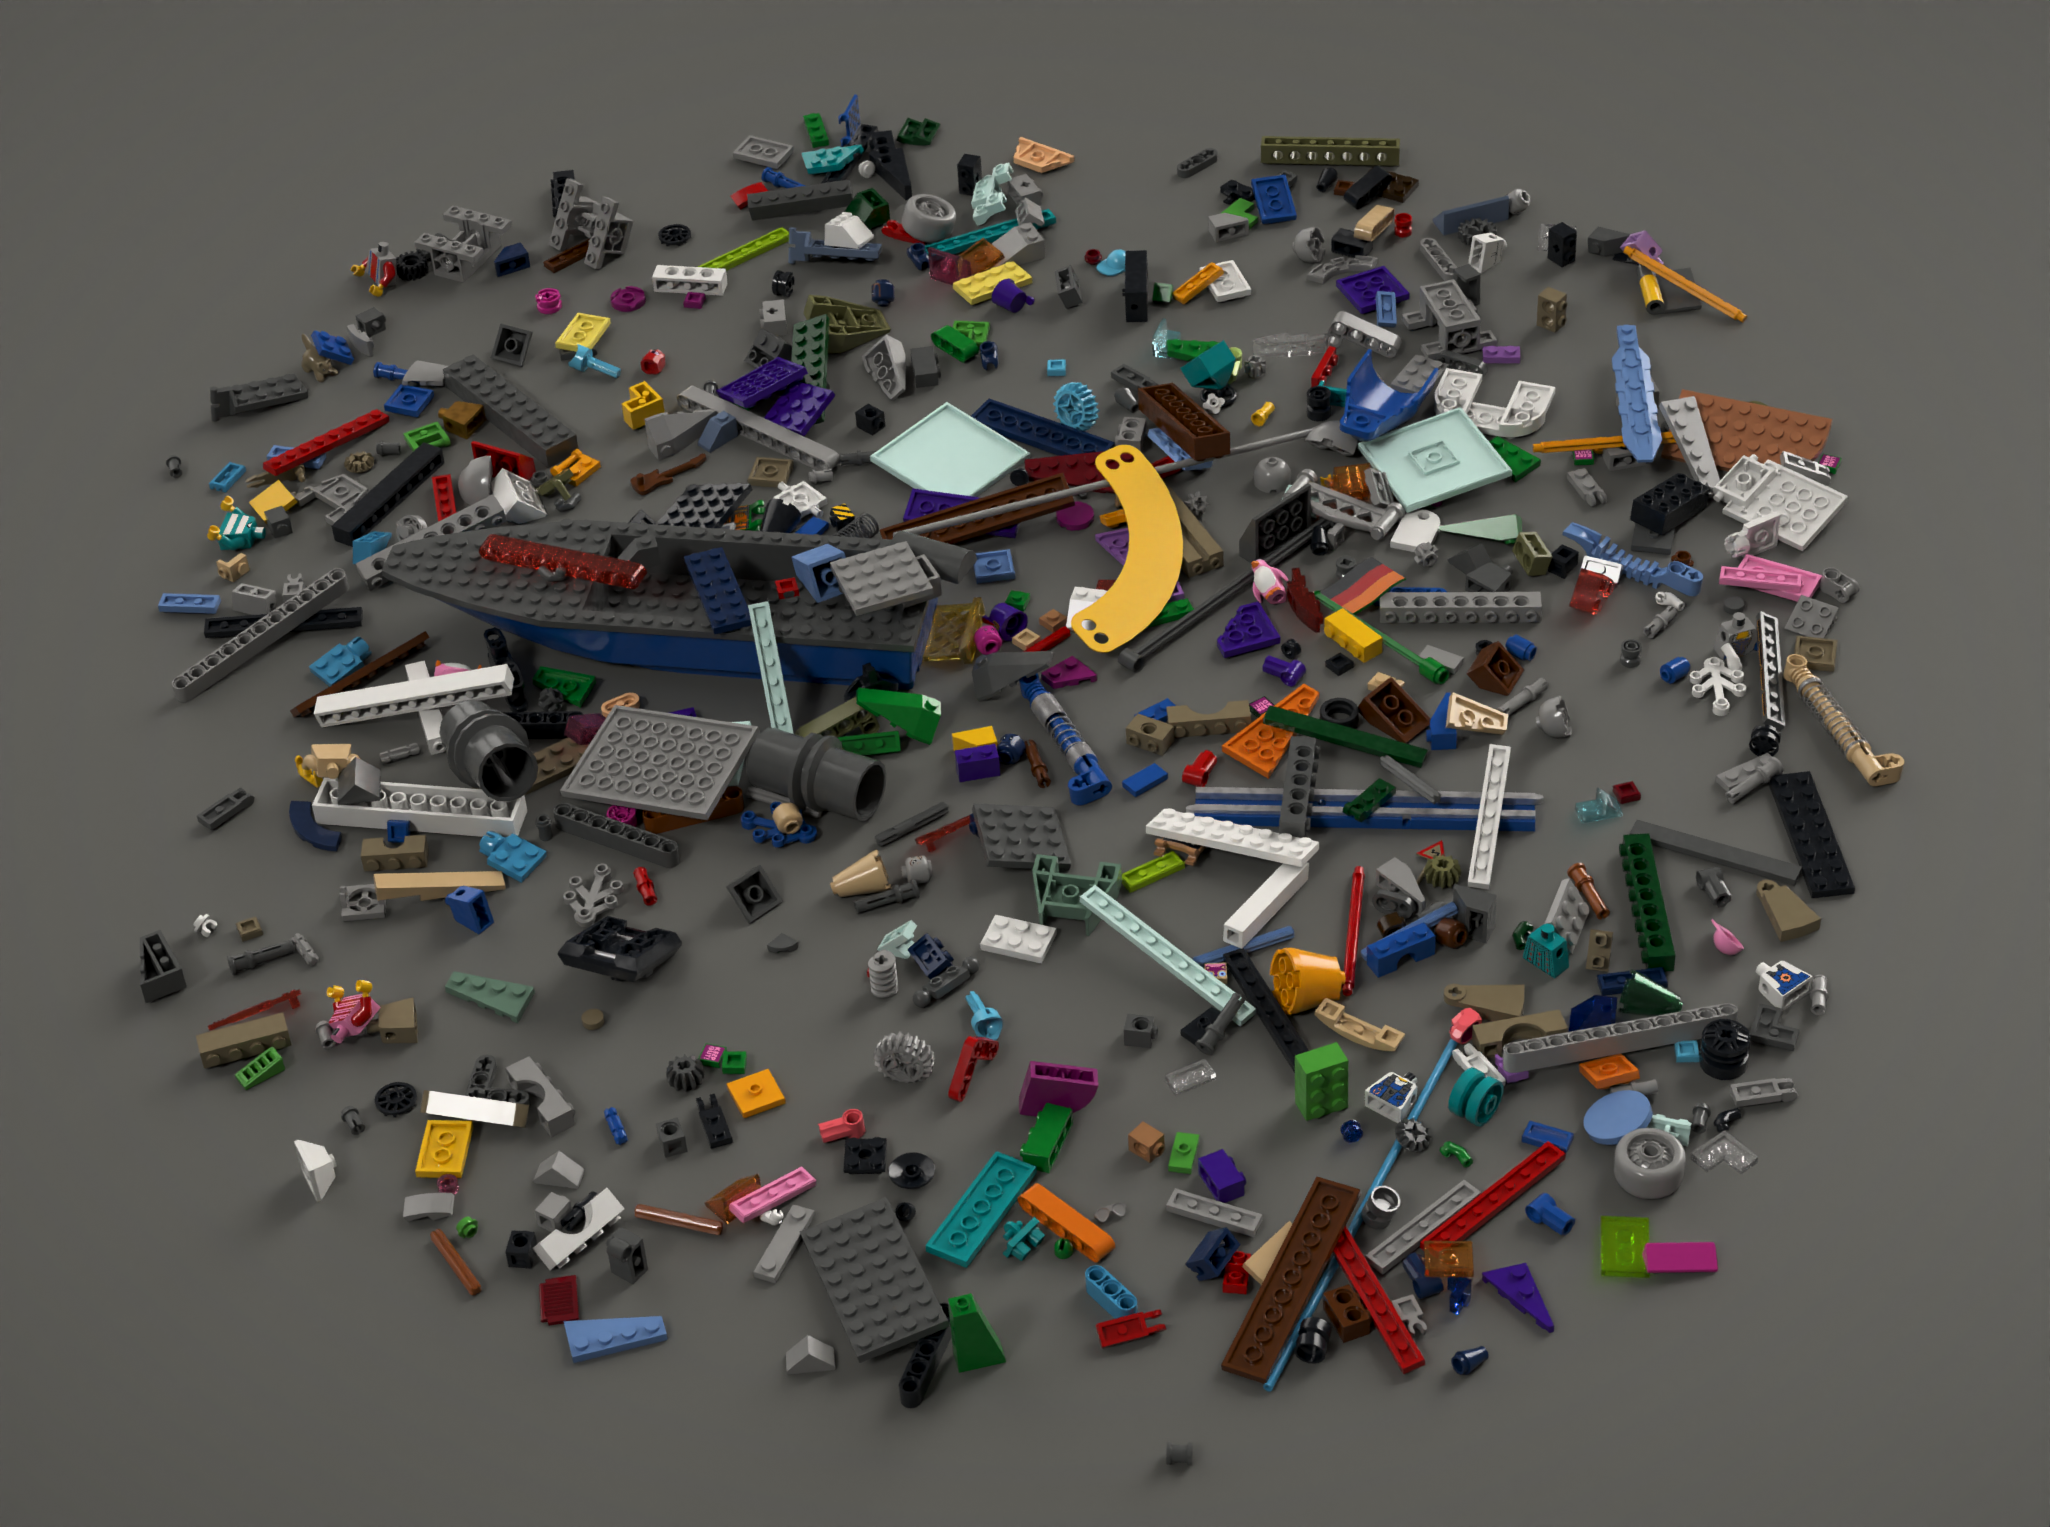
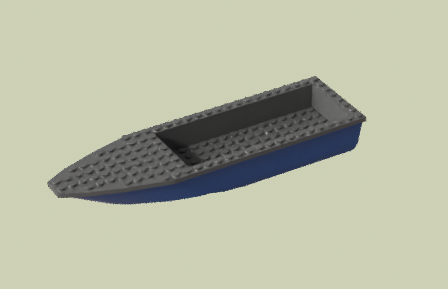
M567 518L560 522L495 527L438 535L393 545L382 568L383 577L414 592L433 597L498 629L554 650L597 661L630 664L660 671L762 679L752 625L714 635L684 562V556L722 547L747 606L766 601L769 602L784 681L851 685L856 677L863 675L862 665L870 662L875 670L894 677L899 683L898 689L905 690L913 688L916 680V671H920L932 629L933 613L938 604V597L907 608L901 603L856 616L849 602L845 600V594L817 603L796 576L792 556L829 544L844 551L847 558L887 547L891 542L889 539L571 520ZM655 535L661 565L621 573L618 557L635 538ZM541 566H545L551 572H556V568L562 567L566 569V578L563 581L548 582L538 574V569ZM795 577L799 596L779 599L775 581Z

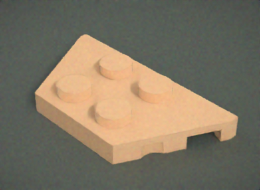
M1023 137L1019 138V145H1017L1016 153L1014 154L1015 164L1040 173L1074 162V155Z

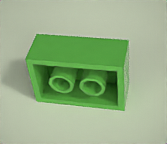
M1337 1042L1295 1055V1103L1306 1121L1348 1108V1059Z

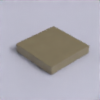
M757 457L749 475L748 484H751V486L778 488V484L781 482L787 484L794 466L793 460Z
M1796 636L1794 654L1802 655L1807 659L1808 669L1834 672L1838 640Z

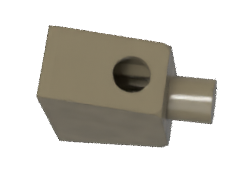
M414 998L381 1005L378 1011L379 1019H371L366 1025L368 1033L380 1032L382 1042L385 1044L418 1043L417 1011Z

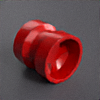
M1408 213L1397 214L1394 222L1396 225L1394 234L1402 238L1410 236L1412 234V216Z

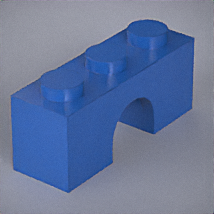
M1421 923L1367 945V965L1379 978L1396 971L1398 961L1405 954L1409 953L1415 962L1435 955V935L1425 923Z

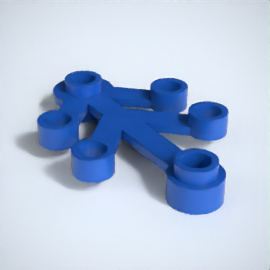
M773 802L770 805L771 814H773L776 807L782 804L781 802ZM745 811L741 816V825L744 829L751 830L757 826L771 828L767 831L763 829L753 831V840L757 843L772 838V845L774 847H782L784 844L796 840L808 844L813 842L817 835L816 828L806 824L804 819L797 832L784 836V833L778 830L773 820L757 817L753 811Z

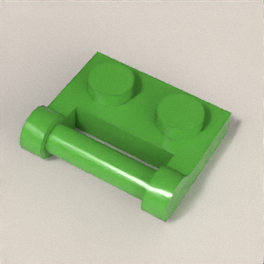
M438 421L403 433L405 441L413 452L424 442L436 447L451 445L448 435Z

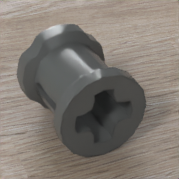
M1167 1442V1465L1177 1462L1187 1463L1192 1466V1443L1172 1445L1171 1442Z

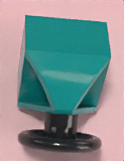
M1224 340L1180 368L1191 387L1203 388L1200 393V399L1203 403L1207 401L1206 393H1213L1218 398L1231 396L1222 407L1229 406L1236 400V390L1227 385L1236 358Z

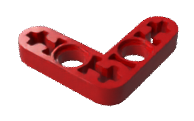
M976 1036L966 1038L948 1091L950 1099L958 1102L964 1100L977 1060H993L998 1052V1041Z

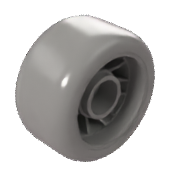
M918 194L912 196L906 202L901 219L902 227L910 236L927 243L943 241L952 234L956 222V211L950 203L940 197Z
M1656 1128L1633 1130L1623 1136L1616 1146L1614 1155L1615 1178L1623 1190L1635 1197L1642 1199L1667 1197L1674 1193L1683 1182L1686 1164L1685 1150L1675 1136L1664 1130Z

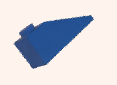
M1450 692L1444 695L1430 720L1429 730H1426V742H1430L1431 750L1456 749V729L1446 728Z

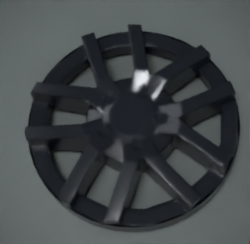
M672 224L662 228L658 233L661 244L680 246L681 243L686 244L687 240L691 238V230L685 225Z
M394 1082L387 1084L375 1095L376 1108L386 1117L387 1115L396 1117L405 1112L409 1113L411 1108L416 1106V1090L408 1083Z

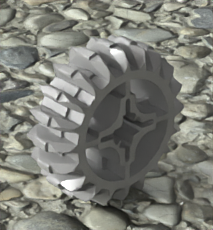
M891 1032L889 1036L884 1035L874 1052L875 1066L878 1067V1072H883L884 1077H890L892 1081L897 1080L906 1083H916L918 1080L924 1081L931 1074L935 1063L934 1051L931 1050V1045H926L925 1040H919L918 1036L913 1037L909 1033L903 1035L899 1032L896 1035Z

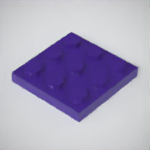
M1385 266L1336 280V287L1361 314L1376 310L1377 291L1395 292L1396 303L1408 300L1410 295Z
M792 382L764 418L805 436L836 395L832 390L801 382Z

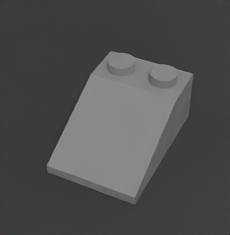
M1031 222L1023 223L1013 227L985 248L983 254L993 267H998L1012 261L1021 265L1045 258L1044 239Z

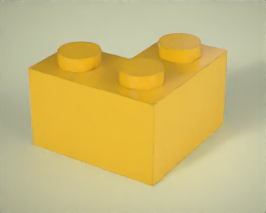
M645 381L629 387L630 400L621 403L624 421L633 430L644 426L646 418L659 413H665L663 398Z

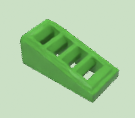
M271 1047L237 1072L235 1077L244 1089L247 1090L284 1071L283 1059L274 1047Z

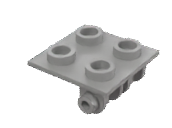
M1801 595L1784 629L1805 637L1824 639L1831 623L1835 624L1837 621V616L1835 615L1839 607Z

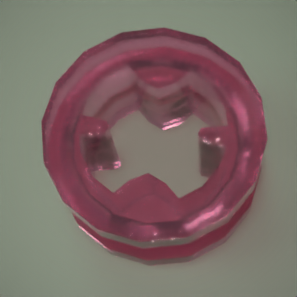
M445 1174L438 1178L437 1187L439 1193H452L455 1195L459 1191L458 1181L454 1175Z

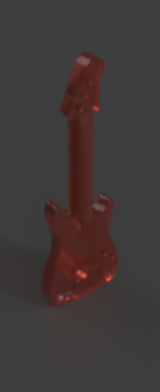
M970 815L915 838L916 844H926L928 852L936 850L934 841L970 823Z
M294 989L290 991L291 993L282 994L283 996L276 999L266 1000L231 1014L226 1019L223 1018L221 1021L218 1020V1022L208 1025V1029L211 1031L223 1025L238 1022L268 1010L288 999L292 1009L298 1008L301 1005L297 996L302 994L301 990L295 991Z

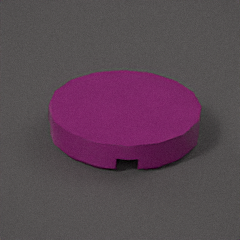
M627 286L623 290L619 288L610 296L611 306L621 312L640 309L646 302L644 291L635 286Z
M1075 502V506L1056 511V522L1060 527L1064 526L1070 531L1085 529L1094 521V510L1087 503Z

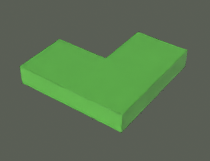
M1239 198L1222 212L1248 218L1249 229L1258 223V217L1249 214L1254 209V203Z
M954 321L952 328L973 340L980 349V345L987 341L990 322Z

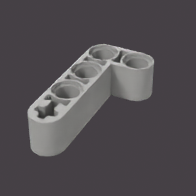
M1344 311L1336 314L1325 338L1327 346L1338 348L1345 338L1388 358L1395 357L1402 343L1398 335Z

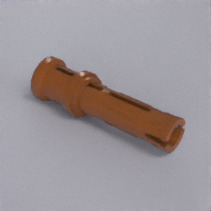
M1576 863L1570 866L1567 875L1574 880L1578 891L1583 893L1596 917L1600 920L1602 919L1601 915L1604 919L1608 917L1610 911L1593 886L1594 880L1587 874L1585 865L1583 863Z

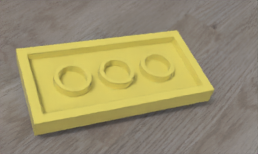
M1012 261L953 283V289L967 302L974 305L992 298V292L1000 281L1010 278L1020 288L1031 284L1032 276Z

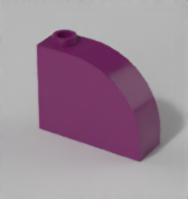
M1030 1061L1019 1095V1115L1037 1117L1038 1112L1043 1110L1046 1103L1071 1108L1072 1114L1083 1109L1092 1101L1097 1092V1069Z

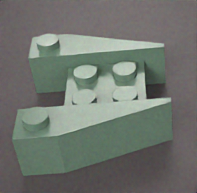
M1037 854L1032 871L1039 924L1045 925L1047 916L1085 920L1086 936H1090L1102 919L1080 903V896L1096 885L1116 900L1122 884L1121 864L1100 862L1096 877L1059 873L1057 856Z

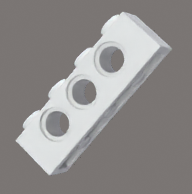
M657 265L652 276L654 292L684 294L696 292L705 293V295L723 296L728 284L726 269Z

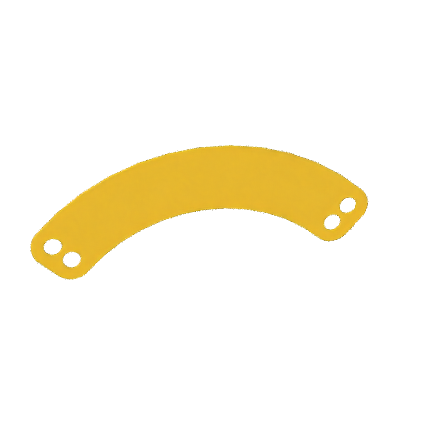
M1118 445L1099 454L1095 460L1096 468L1111 485L1124 509L1129 532L1126 562L1113 586L1092 605L1076 613L1071 620V627L1090 649L1100 653H1108L1124 645L1153 622L1170 599L1178 581L1182 564L1183 537L1175 503L1156 469L1140 450L1130 445ZM1129 453L1134 457V461L1130 463L1121 460L1120 455ZM1108 460H1115L1119 463V468L1110 469L1105 463ZM1084 620H1091L1096 624V628L1094 630H1086L1082 627V622ZM1097 633L1105 634L1108 637V642L1100 644L1095 641L1094 635Z

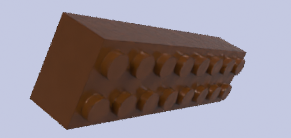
M1174 383L1138 388L1139 410L1195 461H1205L1206 458L1212 457L1222 458L1224 455L1231 454L1230 432Z

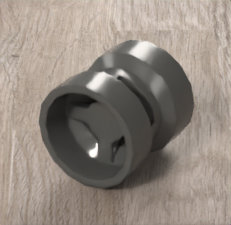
M1628 639L1622 642L1620 662L1623 666L1634 668L1640 664L1642 645L1639 641Z

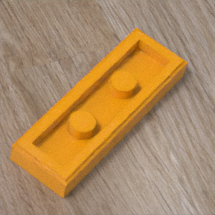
M1211 262L1173 291L1172 297L1184 305L1223 275V269Z

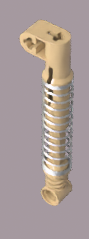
M1798 654L1789 655L1783 677L1787 681L1794 683L1799 697L1810 708V711L1814 713L1815 718L1825 728L1826 733H1829L1830 738H1833V742L1840 748L1845 758L1850 763H1854L1871 786L1898 782L1903 770L1904 759L1894 753L1874 756L1868 741L1859 732L1858 728L1855 727L1827 687L1817 676H1813L1807 668V659Z

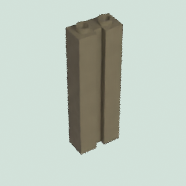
M1168 487L1167 489L1175 503L1181 523L1183 537L1181 569L1190 578L1224 566L1223 550L1173 489Z

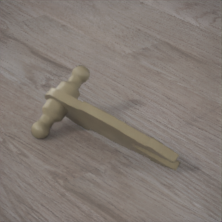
M300 464L277 476L267 471L259 475L255 474L245 480L246 483L257 481L248 484L247 488L273 484L277 480H280V482L288 480L290 482L298 478L300 482H304L306 480L304 476L305 467L303 464Z

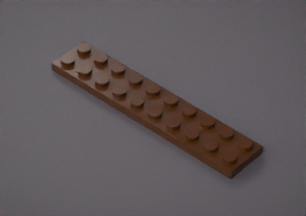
M1059 473L892 525L879 531L882 539L891 540L894 532L1069 489L1063 473ZM1073 496L919 534V536L954 544L1075 506Z
M1321 1177L1315 1178L1221 1364L1223 1371L1263 1384L1267 1383L1361 1196L1360 1189Z

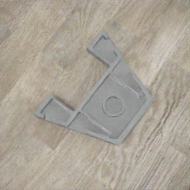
M341 474L322 481V485L317 487H305L303 492L297 494L295 491L291 492L298 502L296 504L300 507L317 497L335 508L334 511L325 516L326 522L333 525L368 493V488L345 474Z

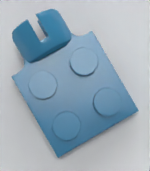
M355 637L345 646L340 643L311 664L309 669L330 687L363 668V661L370 657L372 652L371 650L369 651V645L364 639Z
M488 831L486 833L488 836L484 835L479 844V851L488 856L487 865L502 871V873L521 883L547 857V851L513 833L508 837H503L494 831Z

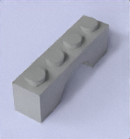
M530 1056L506 1067L508 1082L513 1089L524 1090L529 1095L543 1099V1102L537 1108L539 1120L551 1137L575 1125L573 1118L575 1110L572 1104L565 1102L562 1092L554 1088L551 1078L543 1074V1070L538 1062L534 1063Z

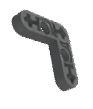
M482 1055L477 1058L465 1096L487 1098L490 1100L501 1097L504 1102L525 1104L530 1107L529 1094L524 1090L491 1088L497 1071L495 1058L492 1055ZM478 1080H486L484 1084H476Z

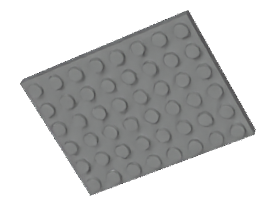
M614 705L562 786L560 793L562 797L708 820L760 734L758 726Z

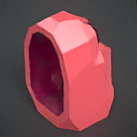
M1471 1008L1461 1010L1451 1020L1450 1036L1452 1040L1461 1045L1469 1042L1472 1039V1025L1482 1023L1479 1013Z

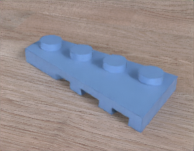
M662 1316L564 1321L573 1363L668 1340Z

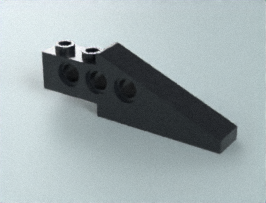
M892 130L871 133L869 160L874 163L875 172L905 200H909L912 197V188L903 148L895 147Z

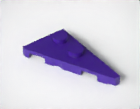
M1526 1263L1482 1272L1484 1283H1491L1498 1289L1499 1295L1508 1299L1523 1314H1530L1536 1319V1324L1542 1329L1547 1330L1549 1333L1554 1332V1324Z

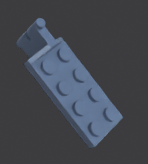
M794 227L789 228V244H795V247H789L788 263L794 264L795 260L809 261L811 254L813 257L830 255V258H840V256H847V259L852 260L862 257L865 260L874 261L875 258L878 259L882 251V244L866 243L859 249L824 245V240L812 239L811 232L796 231Z

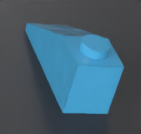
M373 531L354 540L353 564L384 550L392 537V533Z

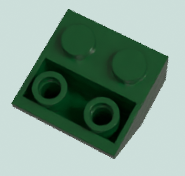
M874 188L857 193L844 211L852 213L853 216H858L868 229L881 226L890 220L889 203Z

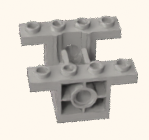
M566 179L548 245L560 251H565L569 235H584L591 238L588 241L590 243L584 263L594 269L601 270L605 253L625 254L634 221L617 213L618 202L608 197H602L601 203H598L588 197L580 196L583 184L573 179Z
M452 205L443 214L445 221L459 224L460 232L452 241L445 237L423 233L414 243L415 248L430 252L434 275L464 283L501 246L500 235H503L512 226V222L502 217Z
M1454 279L1420 286L1419 311L1402 314V321L1408 330H1415L1426 326L1431 327L1436 323L1439 325V341L1421 345V351L1426 358L1436 360V357L1442 350L1462 354L1483 349V346H1497V339L1491 330L1480 332L1481 319L1477 315V309L1473 302L1466 298Z

